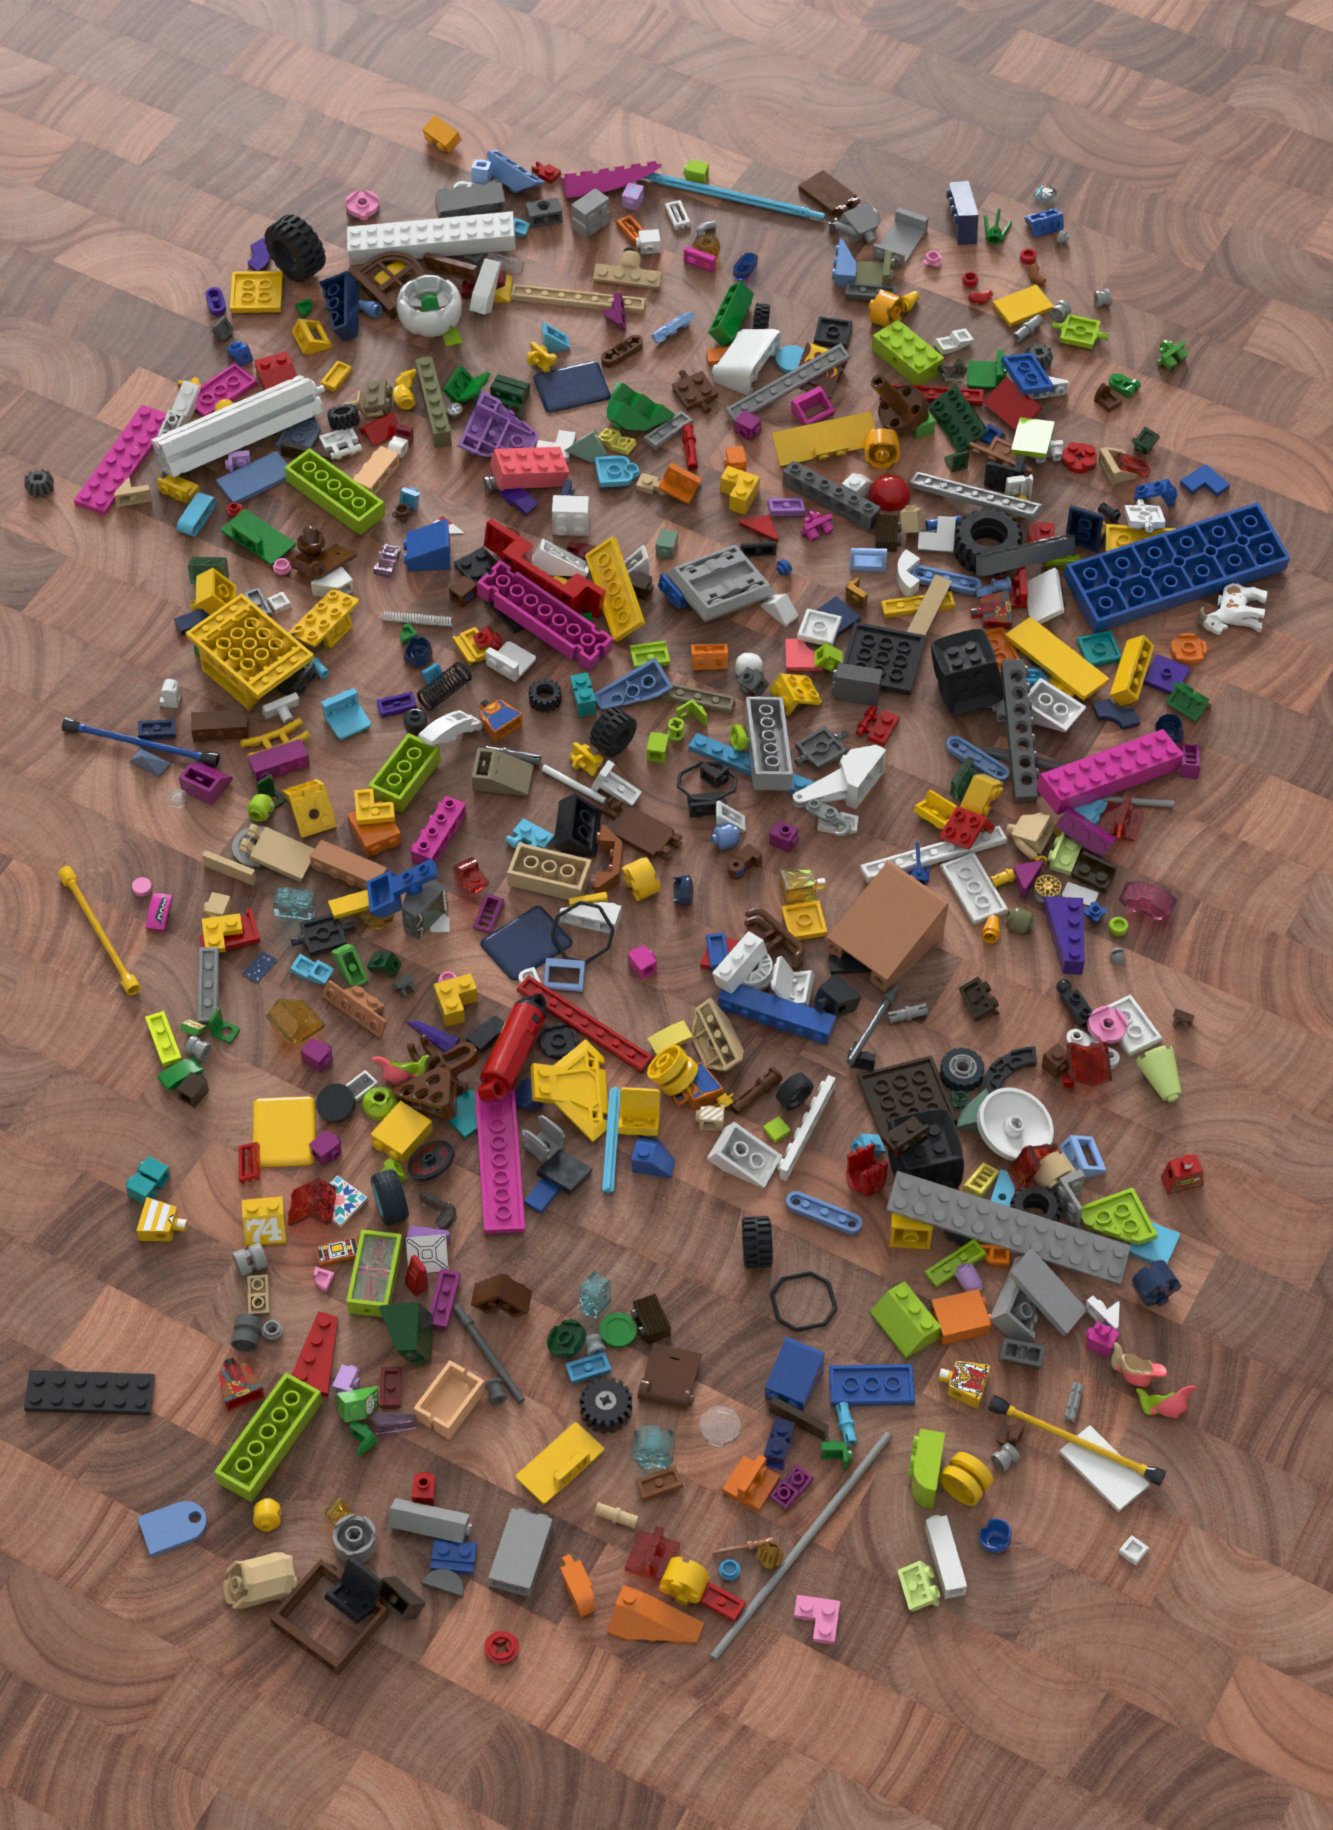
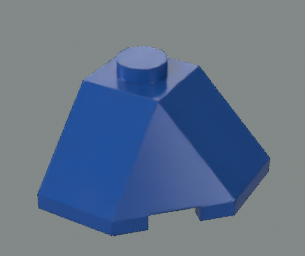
M639 1136L632 1156V1172L671 1179L675 1164L673 1156L659 1139Z

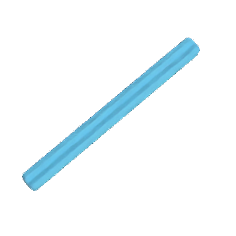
M617 1087L609 1090L602 1191L606 1194L614 1192L620 1115V1089Z

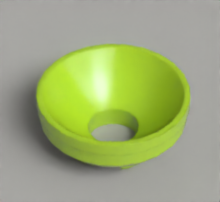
M381 1086L370 1089L364 1095L362 1107L364 1113L369 1118L380 1121L391 1112L398 1102L390 1088ZM377 1094H382L385 1096V1099L377 1102L374 1100V1097Z

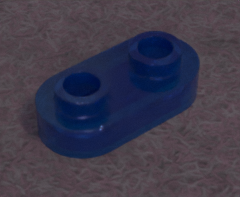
M752 252L744 253L733 267V276L741 280L748 278L758 264L757 255Z

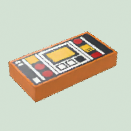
M356 1237L315 1246L320 1267L355 1259L358 1248Z

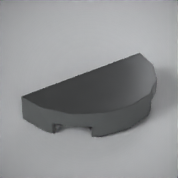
M434 1570L427 1574L421 1582L422 1586L459 1598L463 1597L462 1580L451 1570Z

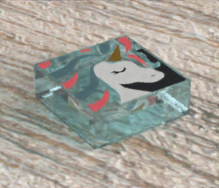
M1043 183L1034 190L1033 195L1047 203L1056 196L1057 190Z

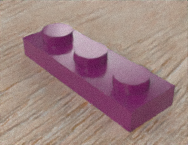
M440 1269L430 1308V1313L433 1315V1328L448 1329L461 1279V1272Z

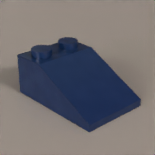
M1070 505L1066 534L1075 535V546L1098 553L1106 533L1105 515Z

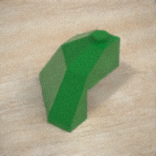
M622 382L615 384L607 406V419L618 430L622 428L646 431L675 416L664 405L656 404L644 394L636 393Z

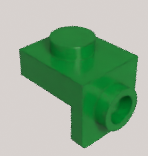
M829 1440L821 1443V1459H842L843 1470H847L848 1463L852 1462L851 1450H847V1442Z

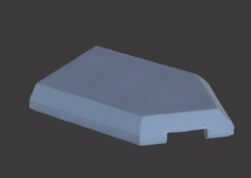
M314 415L285 428L275 444L276 447L280 449L281 441L285 440L312 448L321 432V428L317 424Z

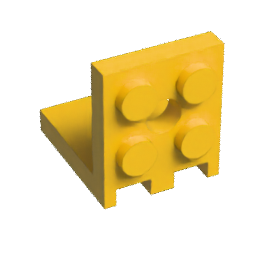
M315 779L281 790L283 797L290 801L301 838L337 827L328 793L323 782ZM312 809H317L319 812L318 817L315 819H310L309 812Z

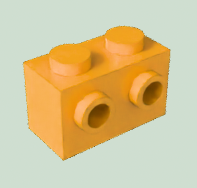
M435 115L422 128L425 135L424 138L429 143H435L440 151H446L448 154L462 140L458 131Z

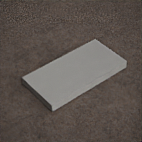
M1032 1248L1026 1252L1008 1274L1062 1336L1068 1334L1087 1310Z

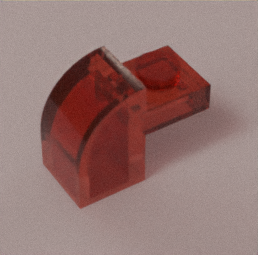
M473 857L453 866L454 877L463 889L468 887L471 893H474L489 885V881L479 869V864Z

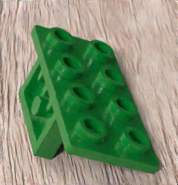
M243 509L221 528L222 533L271 566L274 565L277 559L285 556L296 546L294 541L246 509Z

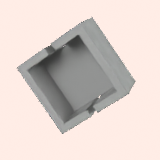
M595 188L571 205L573 216L572 229L587 239L610 223L608 211L609 198Z

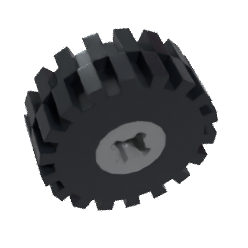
M602 1377V1381H598V1378L593 1380V1385L589 1382L586 1385V1389L583 1388L580 1396V1414L582 1420L586 1421V1426L589 1428L592 1425L593 1431L597 1432L598 1429H601V1433L606 1434V1430L614 1433L616 1427L618 1430H621L623 1423L627 1425L629 1418L632 1416V1395L629 1393L627 1385L623 1387V1382L619 1380L616 1383L613 1377H611L610 1381H607L606 1377Z

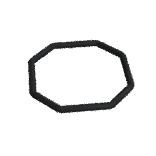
M704 761L698 762L678 774L677 788L695 802L720 800L736 791L738 778L730 770L729 775L734 778L733 788L714 799L695 798L680 786L682 775L701 766ZM706 762L710 766H719L722 769L725 767L721 763Z
M578 901L556 915L551 937L564 959L580 960L568 957L557 940L555 932L558 920L561 916L579 905L598 908L610 927L611 932L606 948L587 960H581L587 964L611 948L615 929L600 905Z
M812 1271L783 1276L770 1292L776 1319L794 1331L825 1326L837 1310L831 1283ZM811 1275L827 1284L833 1309L824 1322L796 1327L780 1318L774 1294L784 1280Z

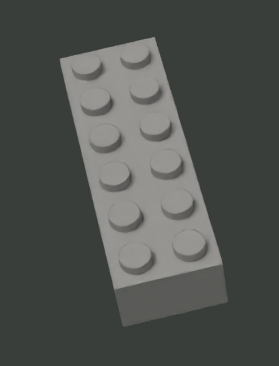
M746 697L744 718L746 734L749 739L748 750L753 790H791L793 770L783 697Z

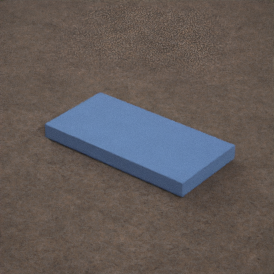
M275 451L217 479L216 483L231 503L236 502L239 504L285 482L284 467L288 464Z

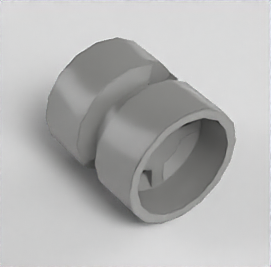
M260 1242L249 1246L248 1250L240 1249L232 1253L241 1277L252 1274L254 1269L260 1271L269 1267ZM247 1257H250V1260L252 1262L251 1264L247 1263Z

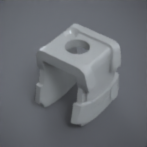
M542 1115L538 1116L542 1127L541 1132L535 1136L530 1131L523 1129L522 1135L523 1140L526 1142L524 1149L544 1164L559 1149H564L563 1140L565 1135L555 1123Z

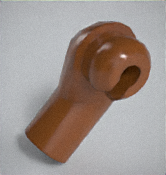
M1035 264L1030 265L1028 268L1029 279L1044 286L1046 278L1039 275V266Z

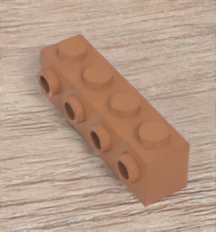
M323 840L319 842L310 855L311 867L316 871H322L334 879H340L351 886H356L363 890H367V881L388 871L387 867Z

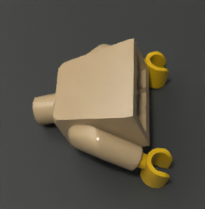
M1043 813L1022 815L1016 825L1008 824L1006 828L1007 835H1012L1015 846L1031 860L1043 861L1044 865L1047 864V858L1037 854L1042 853L1053 832L1056 836H1060L1062 831L1055 827L1057 823H1055V820L1050 815Z

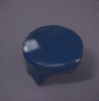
M411 637V641L404 652V661L412 666L426 665L433 656L431 643L425 637Z
M1164 714L1155 722V732L1164 729L1174 743H1178L1183 739V725L1177 715Z
M690 875L673 877L676 880L673 883L674 904L691 905L694 886Z
M526 1078L518 1084L515 1090L517 1106L530 1112H536L537 1109L545 1104L533 1101L531 1079Z

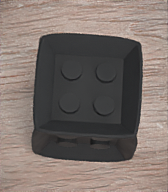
M970 629L941 637L931 643L932 662L939 690L945 706L951 714H961L982 709L1002 700V682L995 652L983 629Z
M947 1109L925 1110L906 1114L891 1120L887 1133L913 1116L923 1126L925 1124L930 1126L928 1139L922 1144L918 1143L907 1154L896 1157L888 1148V1156L894 1178L896 1172L900 1171L950 1188L961 1185L964 1174L963 1150L955 1123Z

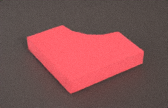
M785 639L786 671L823 670L820 666H814V651L809 649L804 641Z

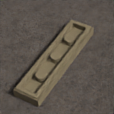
M671 683L673 686L671 690L660 696V700L685 704L693 699L706 710L729 715L732 713L736 698Z

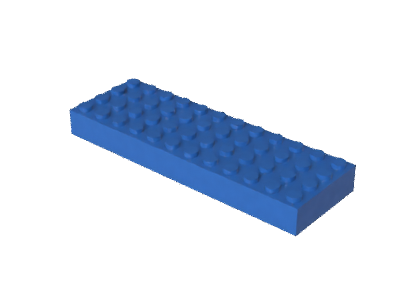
M1257 502L1067 564L1063 577L1093 633H1097L1221 592L1225 586L1231 583L1242 585L1287 569L1290 557L1262 507Z

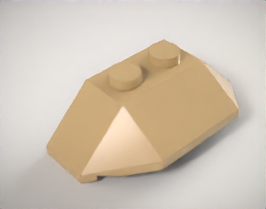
M712 998L707 999L695 1008L692 1040L707 1069L727 1072L742 1061L744 1049L729 1018Z

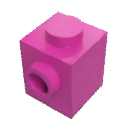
M645 945L634 948L628 953V965L640 980L657 972L656 957Z

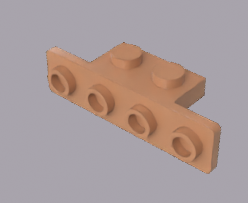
M996 436L989 449L973 442L969 443L972 453L981 456V454L987 456V459L994 463L998 461L1003 463L1002 465L1014 467L1019 456L1011 454L1012 443ZM1027 466L1024 476L1032 474L1033 477L1034 472L1032 468Z
M331 980L326 982L322 994L323 998L376 1036L381 1037L383 1035L387 1020L378 1015V1013L383 1012L384 1004L368 994L360 986L354 985L343 990Z

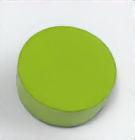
M1122 917L1112 918L1109 922L1110 933L1114 936L1125 935L1128 931L1127 920Z

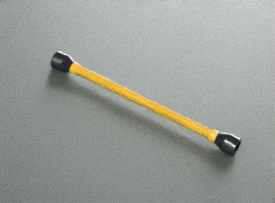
M994 1395L991 1399L988 1410L993 1413L1010 1417L1015 1416L1017 1419L1020 1418L1024 1422L1035 1427L1037 1426V1428H1042V1430L1055 1436L1057 1435L1060 1438L1062 1437V1439H1067V1441L1080 1447L1082 1446V1448H1087L1089 1451L1092 1450V1452L1100 1456L1107 1457V1459L1110 1458V1460L1123 1466L1125 1465L1127 1468L1135 1469V1471L1139 1472L1138 1474L1143 1475L1149 1482L1157 1486H1161L1167 1471L1161 1468L1144 1464L1139 1465L1137 1462L1129 1461V1459L1121 1455L1119 1456V1454H1114V1452L1101 1446L1099 1447L1096 1444L1094 1445V1443L1091 1444V1442L1076 1435L1074 1436V1434L1071 1435L1069 1432L1066 1433V1431L1051 1424L1049 1425V1423L1034 1418L1031 1415L1029 1416V1414H1024L1022 1411L1019 1412V1410L1015 1409V1407L1011 1406L1001 1397Z

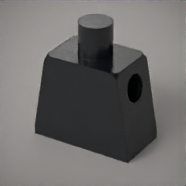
M834 974L819 987L814 998V1007L817 1011L825 1010L829 1014L840 1016L856 1011L862 996L837 974Z

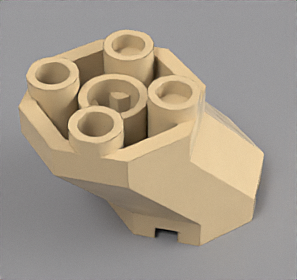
M275 1552L245 1561H234L226 1569V1574H229V1578L224 1580L223 1589L226 1602L233 1604L232 1607L234 1609H244L273 1600H283L291 1593L292 1588H295L297 1585V1578L293 1568V1557L283 1552Z

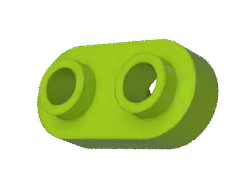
M733 724L730 731V742L733 749L737 751H743L744 748H747L749 739L746 737L742 725Z

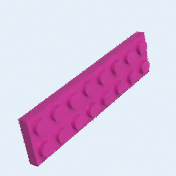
M141 405L74 499V504L106 516L115 503V491L128 478L132 479L153 449L151 439L158 436L167 413Z
M515 1090L506 1094L504 1098L489 1103H484L480 1099L478 1091H475L484 1234L525 1232Z

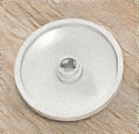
M1000 1088L991 1092L979 1106L977 1126L980 1135L987 1146L1002 1158L1020 1163L1031 1162L1041 1157L1050 1147L1054 1135L1052 1119L1045 1106L1028 1092L1017 1088Z

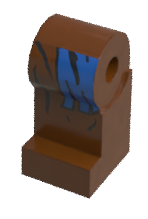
M748 843L729 860V877L738 880L753 865L758 868L762 864V854Z

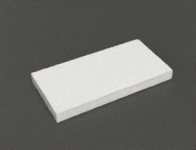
M975 853L940 864V870L973 926L987 921L991 915L999 917L1008 913V908Z
M1090 1425L1077 1435L1079 1438L1091 1442V1444L1094 1443V1445L1101 1446L1114 1452V1454H1119ZM1069 1442L1059 1450V1454L1118 1513L1149 1488L1150 1484L1135 1469L1127 1468V1466L1125 1467V1465L1123 1466L1112 1461L1110 1458L1107 1459V1457L1100 1456L1092 1452V1450L1089 1451L1087 1448H1082V1446L1080 1447L1072 1442Z

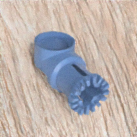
M1010 577L1001 580L993 578L989 586H984V588L982 586L981 588L976 587L977 598L1007 590L1011 593L1012 585L1010 584L1012 583Z

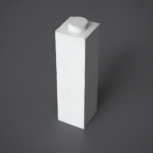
M934 1515L926 1519L925 1532L944 1599L966 1595L967 1584L947 1515Z

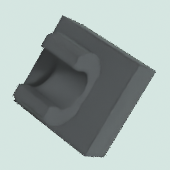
M221 316L212 326L211 331L220 340H225L234 331V328L226 316Z
M412 973L391 984L394 991L400 989V994L403 997L407 996L405 992L406 987H409L412 992L416 990L415 985L410 983L415 980Z

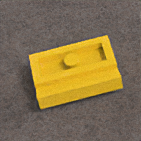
M476 627L460 633L457 637H452L454 644L469 666L474 662L478 663L485 660V652L489 648V645L482 650L477 648L473 635L479 632Z

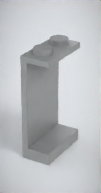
M898 207L895 211V222L880 245L876 243L873 245V258L884 261L885 251H892L891 258H894V265L903 268L928 230V217Z

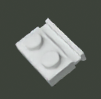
M1032 474L1029 477H1024V475L1008 477L1005 495L1018 497L1022 494L1026 496L1027 501H1031Z

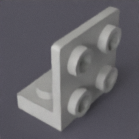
M1081 1169L1059 1178L1056 1197L1058 1196L1060 1199L1059 1203L1065 1213L1067 1222L1075 1228H1079L1083 1211L1082 1206L1077 1200L1081 1195L1085 1177Z

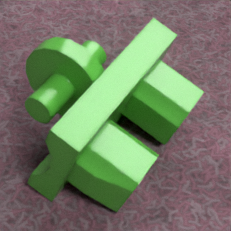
M1163 340L1160 343L1159 353L1164 354L1156 362L1158 366L1164 364L1169 370L1178 363L1174 356L1180 362L1189 355L1184 348L1187 343L1182 340L1172 347L1174 345L1173 341Z

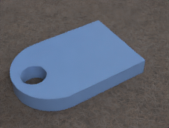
M191 1501L178 1502L137 1517L151 1558L197 1541L202 1537L207 1528V1518L203 1508ZM193 1515L201 1516L199 1522H190V1518Z

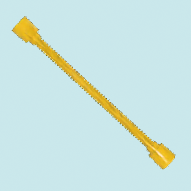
M70 866L62 867L58 871L59 878L65 887L68 886L72 890L121 975L122 981L120 983L127 995L138 993L141 989L140 984L134 974L130 975L100 926L77 886L76 880L78 878Z

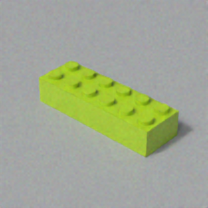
M310 448L284 467L286 482L359 535H362L385 516L384 501Z
M285 1372L214 1471L216 1482L244 1499L253 1502L323 1403L321 1391Z

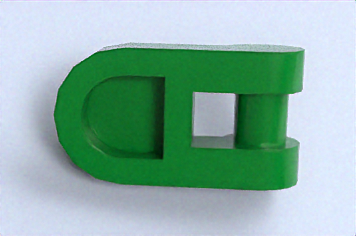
M1114 373L1109 377V387L1127 398H1130L1134 391L1141 387L1138 380H1131L1120 373Z

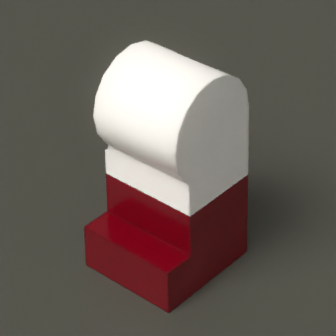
M399 423L396 427V433L390 441L388 449L398 453L399 458H403L414 440L413 427Z

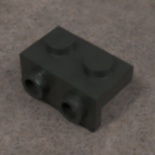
M311 662L308 666L305 665L277 686L278 691L286 695L296 692L299 697L300 694L305 692L307 685L316 677L315 664Z

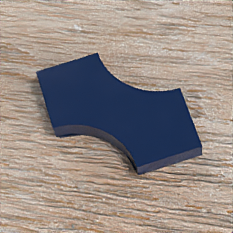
M1110 698L1092 703V708L1099 721L1114 722L1122 730L1140 726V720L1134 708H1121L1115 705Z

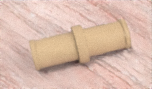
M598 1502L594 1513L595 1516L611 1520L613 1524L620 1523L635 1529L639 1519L638 1515L624 1512L619 1507L613 1508Z

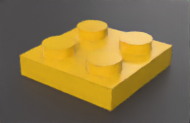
M819 900L782 906V915L786 929L798 940L827 936L828 931Z

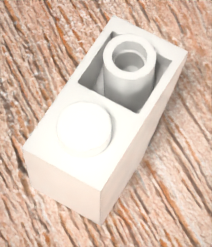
M342 566L321 579L311 581L312 594L314 596L324 597L331 589H336L345 594L354 592L353 579Z

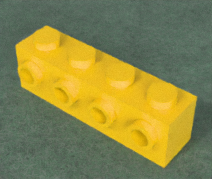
M1145 635L1135 637L1126 642L1110 692V696L1120 706L1138 701L1154 650V645Z

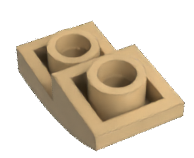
M268 1274L247 1276L248 1314L270 1313Z

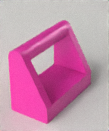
M820 386L791 401L792 414L804 426L817 423L835 413L825 391ZM818 404H821L826 409L809 419L804 414V411Z

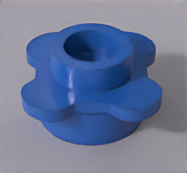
M1091 902L1090 906L1084 909V915L1093 922L1100 921L1102 915H1105L1107 912L1106 908L1100 907L1097 902Z

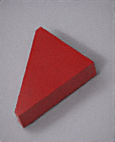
M770 514L740 519L738 521L740 527L744 526L751 529V532L762 537L766 536L778 543V536Z

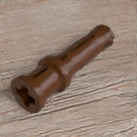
M770 1067L763 1077H758L756 1084L730 1105L733 1113L739 1115L760 1095L770 1092L772 1086L783 1080L780 1072L776 1068Z

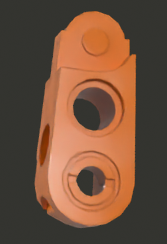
M570 1554L561 1557L563 1566L560 1569L563 1575V1583L578 1616L581 1618L591 1614L595 1610L592 1584L581 1560L574 1562Z

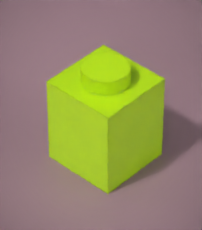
M690 159L688 165H685L683 170L685 180L705 184L709 176V163Z
M650 733L647 745V761L665 763L669 748L668 734Z

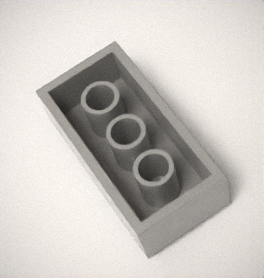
M494 180L487 182L485 185L475 183L471 187L466 188L464 186H457L454 190H448V188L440 189L436 192L434 202L437 218L464 216L466 213L476 214L503 209L505 198L502 182Z

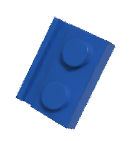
M434 1539L430 1571L448 1569L457 1574L473 1575L477 1542L463 1541V1543Z

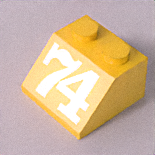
M283 1196L242 1200L245 1246L249 1247L260 1242L261 1246L286 1244Z

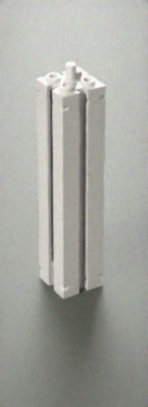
M299 375L292 380H287L167 432L160 437L151 439L154 450L158 454L162 471L172 477H176L180 473H185L313 417L315 414L322 413L321 407L323 404L316 395L325 392L324 386L316 387L314 381Z

